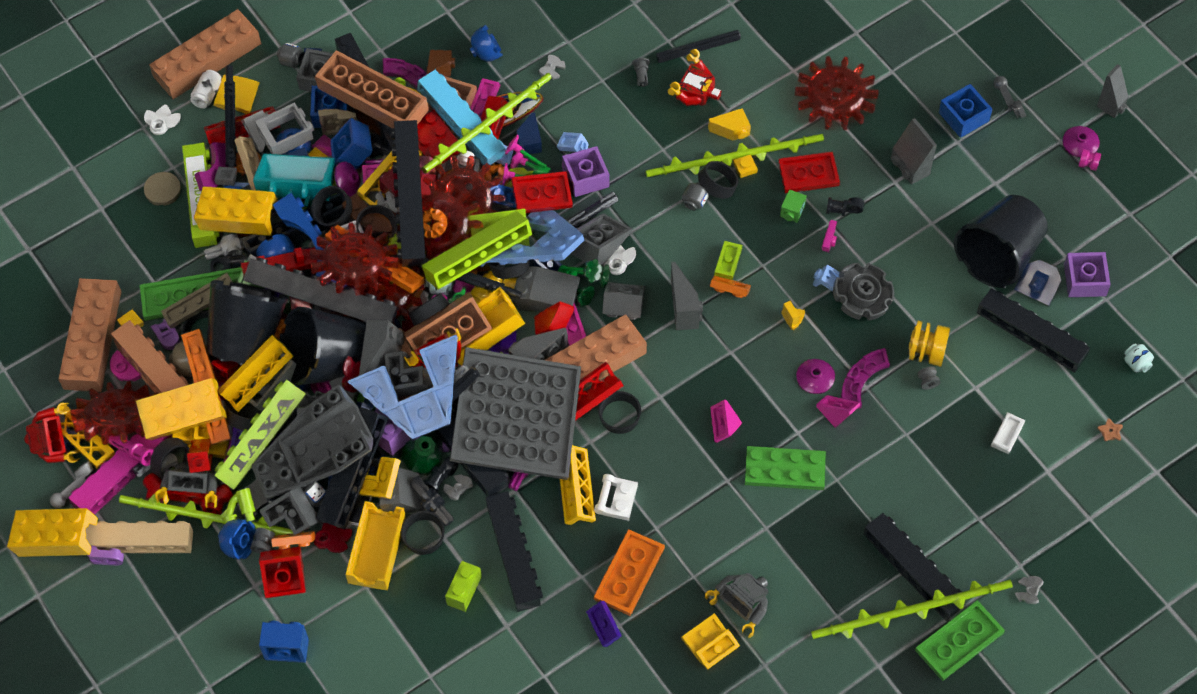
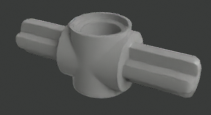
M233 234L224 236L220 241L221 245L204 250L206 259L209 260L222 255H241L242 249H244L242 239L246 237L239 239L238 236Z

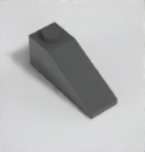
M1119 64L1107 75L1097 104L1098 108L1113 118L1119 113L1123 114L1128 107L1126 103L1129 96Z

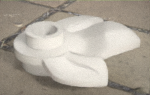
M163 105L156 112L147 110L144 115L145 122L150 125V131L155 135L164 134L169 128L175 127L181 119L180 113L171 114L167 105Z
M620 245L608 261L601 265L605 266V264H608L611 274L620 275L626 270L627 265L634 261L636 250L634 247L624 250Z

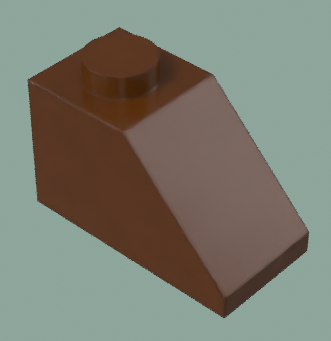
M430 50L427 74L436 69L443 76H451L452 68L455 69V58H452V50Z

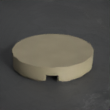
M168 172L155 173L146 180L144 185L145 197L150 203L157 206L170 205L179 198L181 193L180 181L175 175Z

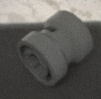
M257 528L254 534L255 540L251 543L250 549L258 554L270 551L271 539L275 536V533L268 529Z

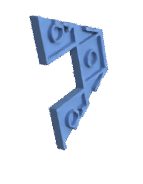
M554 210L531 212L526 217L529 220L531 229L546 232V234L531 247L516 244L480 266L483 267L486 263L499 262L500 265L527 263L530 259H539V262L564 260L584 241V236Z
M453 335L419 350L434 386L433 388L399 402L385 366L348 380V383L373 403L383 414L389 417L393 423L405 431L410 438L416 439L449 425L451 422L458 336Z

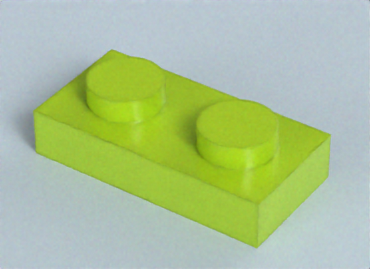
M724 241L714 276L733 280L743 245Z

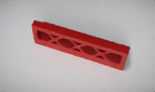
M273 106L261 109L264 113L267 112L268 114L275 112ZM261 110L235 117L236 138L249 137L241 120ZM225 120L204 127L209 145L213 142L225 143Z
M604 362L580 380L575 421L624 386L621 380L614 375L607 362ZM606 370L608 376L603 380H600V373ZM592 382L591 388L583 391L584 385Z

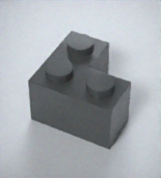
M399 351L385 354V367L398 398L415 395L432 388V381L427 369L423 366H409L404 357H411L407 353Z
M301 487L287 492L260 510L269 528L286 520L294 535L306 531L320 522V520L316 519L317 514Z

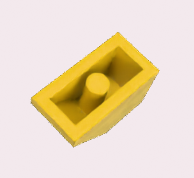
M743 108L710 118L708 121L709 132L732 141L744 139L750 135L751 125Z

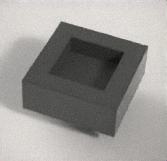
M218 167L215 184L234 186L238 174L237 168Z

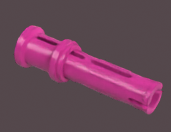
M113 431L106 432L104 442L126 452L129 458L139 460L142 465H150L151 456L154 452L152 449L144 448L141 443H132Z

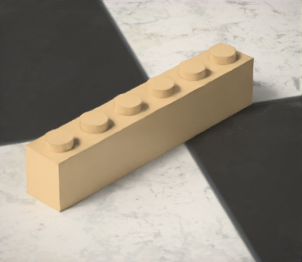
M98 521L97 525L89 524L85 529L86 540L90 546H96L98 550L115 548L119 549L121 553H191L193 529L191 524L185 521H177L176 523H167L165 521H158L156 523H147L145 521H138L136 523H127L125 521L108 523Z

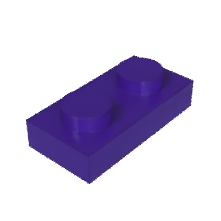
M605 601L598 602L586 611L602 647H608L622 637Z

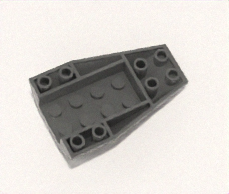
M338 384L306 406L251 467L266 499H270L341 472L372 451L373 437L358 406Z

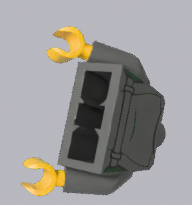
M179 463L164 473L160 485L161 489L155 492L156 501L158 503L163 498L164 504H167L169 501L168 490L195 493L207 492L205 507L207 508L209 502H213L214 508H216L217 477L211 471L190 473L188 463Z
M750 573L728 575L715 586L716 589L714 591H707L705 598L708 599L710 596H714L709 603L710 605H715L718 597H720L746 622L750 620L749 624L743 626L742 634L746 628H750L752 632L748 638H751L754 635L755 625L760 623L767 612L768 600L766 596L768 589L766 587L768 582L762 576L755 579Z

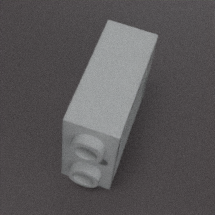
M295 102L255 121L257 131L271 154L281 155L313 139L312 131H314V128L310 121L305 120L304 111L302 108L298 109ZM295 118L302 131L276 142L269 130Z

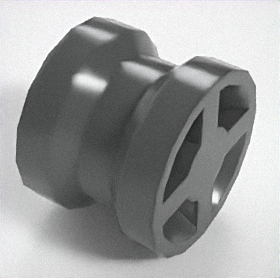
M926 367L917 373L918 378L922 381V389H933L940 384V379L936 376L937 370L935 367Z

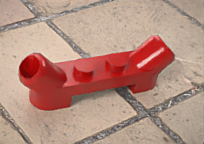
M154 473L148 474L143 480V485L147 489L145 500H149L157 490L161 489L162 480ZM222 484L217 487V493L215 494L217 496V507L214 508V503L209 502L206 508L205 496L208 494L207 492L167 491L168 499L171 501L184 503L194 501L196 505H201L204 512L219 515L222 514L223 506L233 496L228 485ZM163 498L159 500L160 503H164Z

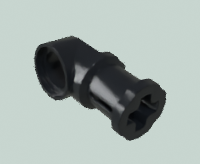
M829 197L826 214L831 212L845 216V212L862 213L864 210V200L853 197L848 200L839 201L832 200Z
M242 252L241 255H226L213 259L210 263L211 272L217 271L214 269L216 264H223L224 268L222 270L241 267V263L247 261L245 252Z
M448 456L440 468H432L431 475L427 480H424V483L429 489L434 488L438 492L443 480H446L448 476H452L456 472L459 463L450 461V456Z

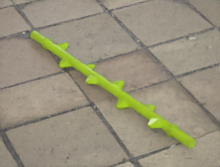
M546 73L518 95L508 93L509 102L497 111L487 108V119L472 130L462 128L461 133L463 137L450 147L443 144L438 145L440 154L434 156L430 162L421 168L423 173L426 174L437 165H440L443 160L455 151L465 154L467 152L465 144L480 132L490 135L489 126L503 115L510 119L513 118L512 108L525 98L536 100L535 91L552 78L551 75Z
M823 134L803 136L799 139L779 142L773 137L771 138L770 145L748 149L743 143H739L736 152L713 156L709 151H706L703 159L683 163L677 157H673L671 165H663V167L645 170L646 177H652L689 169L694 175H698L700 166H705L711 161L723 162L730 167L734 159L750 154L751 156L755 155L760 161H764L767 152L789 148L793 153H797L799 146L824 141Z
M155 494L149 500L120 495L119 503L166 512L170 521L178 514L201 519L204 528H208L213 522L225 524L222 518L226 516L227 509L219 515L197 510L194 501H189L185 507L160 503V501L157 503ZM263 516L258 522L251 521L256 529H268L275 533V536L293 533L289 528L279 526L269 528Z
M1011 579L995 584L989 583L983 587L976 581H972L968 591L944 596L939 590H935L933 600L906 606L901 600H898L895 610L872 616L862 609L856 620L831 625L811 631L813 639L842 632L849 639L852 637L853 629L879 623L886 629L889 626L890 619L912 613H917L922 619H926L928 609L954 603L959 609H963L966 599L989 593L993 594V592L1012 588L1013 585Z

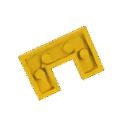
M381 457L376 476L368 475L367 472L359 495L391 499L401 460Z

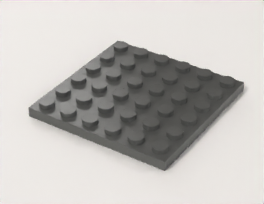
M466 347L463 365L467 366L468 369L471 367L476 368L480 375L458 396L450 461L567 480L569 478L581 366Z

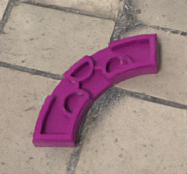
M383 58L384 76L401 77L413 85L416 90L418 80L427 75L422 68L407 63L405 60Z
M213 142L210 144L212 166L207 171L195 174L200 191H202L203 187L219 186L215 184V177L218 167H226L225 143Z
M885 348L875 350L863 356L861 360L851 367L846 375L842 386L841 398L860 402V406L857 409L862 407L861 391L865 382L876 372L890 366Z

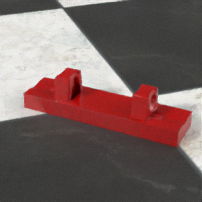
M301 247L295 248L294 252L264 258V255L258 256L268 260L267 264L274 266L275 263L286 266L285 270L293 272V269L301 271L317 267L315 247L304 250ZM249 262L241 263L244 276Z

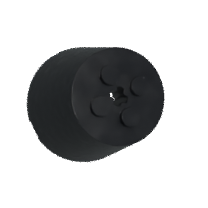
M1008 195L958 230L954 238L955 253L960 262L963 261L969 268L967 272L975 279L991 287L1005 288L1007 285H1013L1018 280L1046 236L1048 230L1047 220L1040 208L1031 200L1020 195Z
M213 280L210 284L207 353L218 357V360L225 362L233 361L243 365L271 335H275L288 297L283 294H279L278 297L274 295L275 291L236 282H230V285H223L224 281Z
M296 307L287 315L284 321L286 324L285 331L280 333L279 341L293 355L291 360L296 363L291 379L293 385L325 383L345 376L343 364L347 356H350L355 363L361 360L366 330L365 322L307 307Z

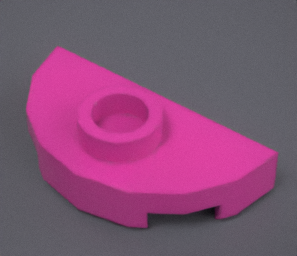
M831 220L829 222L822 244V251L829 253L831 246L835 247L837 236H834L837 221Z
M118 350L112 355L110 369L114 377L120 381L132 380V382L141 378V375Z

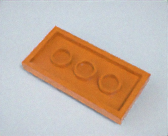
M628 529L594 595V600L597 602L605 601L608 607L631 616L665 549V545Z

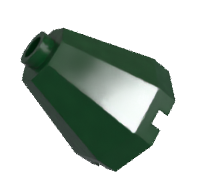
M423 435L416 439L411 438L404 445L402 461L409 471L428 476L432 473L433 467H441L443 448L434 436Z

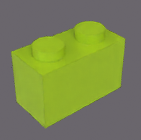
M461 561L445 595L448 606L466 612L482 578L480 567Z

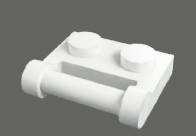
M604 474L599 501L594 508L595 513L629 521L638 482ZM611 485L616 486L611 508H608L605 505Z

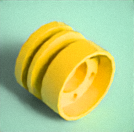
M918 320L910 339L908 348L909 360L914 361L916 352L920 353L918 362H922L924 356L929 355V364L941 367L950 327L938 325L935 332L932 333L930 332V323L927 322L926 330L924 331L921 330L923 321Z

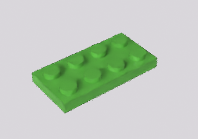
M747 446L745 485L824 490L826 451Z
M977 600L917 646L915 651L936 675L944 681L1003 635L1005 630Z

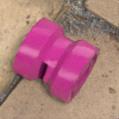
M1083 149L1078 167H1089L1090 170L1097 171L1101 153H1090L1089 150Z

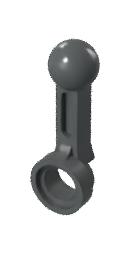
M1004 76L996 77L993 85L997 90H1000L1009 111L1013 110L1016 118L1026 117L1020 100L1014 101L1007 88V79Z

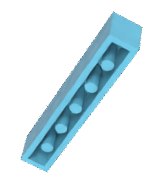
M436 69L418 80L417 91L427 98V102L459 138L463 137L461 133L462 128L472 130L482 122L479 115L469 108L468 103L459 97L456 89L451 87L446 82L445 77L439 74ZM491 129L490 135L480 132L465 144L476 158L480 159L485 168L502 158L505 150L504 144L493 135Z

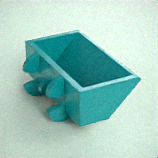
M263 154L253 179L256 191L274 192L278 201L292 193L295 198L305 199V207H310L314 197L321 189L334 185L335 158Z

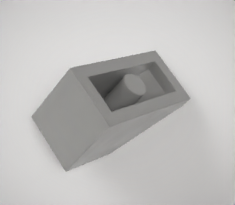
M263 110L241 120L249 137L252 138L258 153L264 150L265 143L257 131L255 121L269 115L267 112L264 113Z

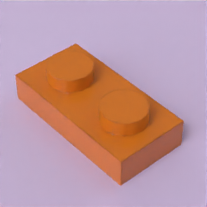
M715 275L711 280L710 287L714 288L717 292L724 293L726 291L732 293L735 297L743 298V296L746 297L749 294L751 285Z
M315 531L301 532L297 535L293 533L276 535L271 539L272 547L278 546L279 549H287L294 544H298L299 547L309 546L310 542L315 540Z

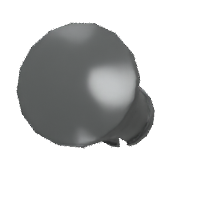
M637 58L632 61L634 71L637 74V86L645 87L649 84L647 71L650 60L647 58Z

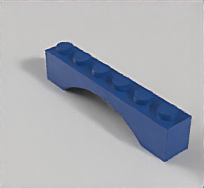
M290 193L274 203V209L287 227L295 228L312 239L317 253L316 276L322 278V282L327 284L330 281L341 284L340 288L342 289L350 283L346 279L349 276L343 266L341 268L338 266L337 263L340 261L335 253L331 254L328 249L331 246L325 238L322 240L319 236L322 232L316 224L312 225L311 221L313 218L310 213L303 211L302 207L305 205L299 197L295 198Z

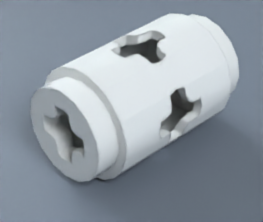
M206 70V72L202 73L191 93L190 100L192 104L202 109L211 104L222 80L220 74L213 70Z

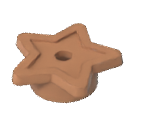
M1110 418L1107 419L1105 425L1097 428L1102 432L1104 441L1121 440L1119 432L1123 425L1114 424Z

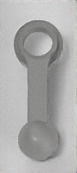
M89 460L74 472L76 478L62 492L54 493L50 497V504L54 508L63 507L71 493L85 483V477L94 470L93 464Z

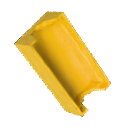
M203 187L194 220L200 230L271 236L270 212L274 208L273 204L278 200L274 192Z
M501 287L477 302L492 329L461 348V358L457 361L461 366L463 365L466 347L488 350L525 324L510 297Z
M210 378L137 400L136 404L146 439L155 440L227 418L226 412L218 399L217 390L219 386L217 380Z
M364 502L345 574L348 584L388 591L401 539V527L406 519L404 508L395 507L394 511L385 512L382 509H378L373 502Z
M87 508L16 510L7 548L19 557L90 555L91 546L86 540L85 529L89 524L97 525L98 518Z

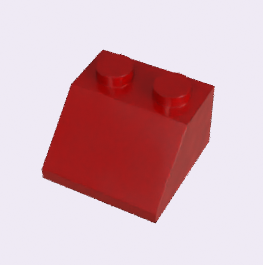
M301 547L260 552L259 564L265 598L306 593Z

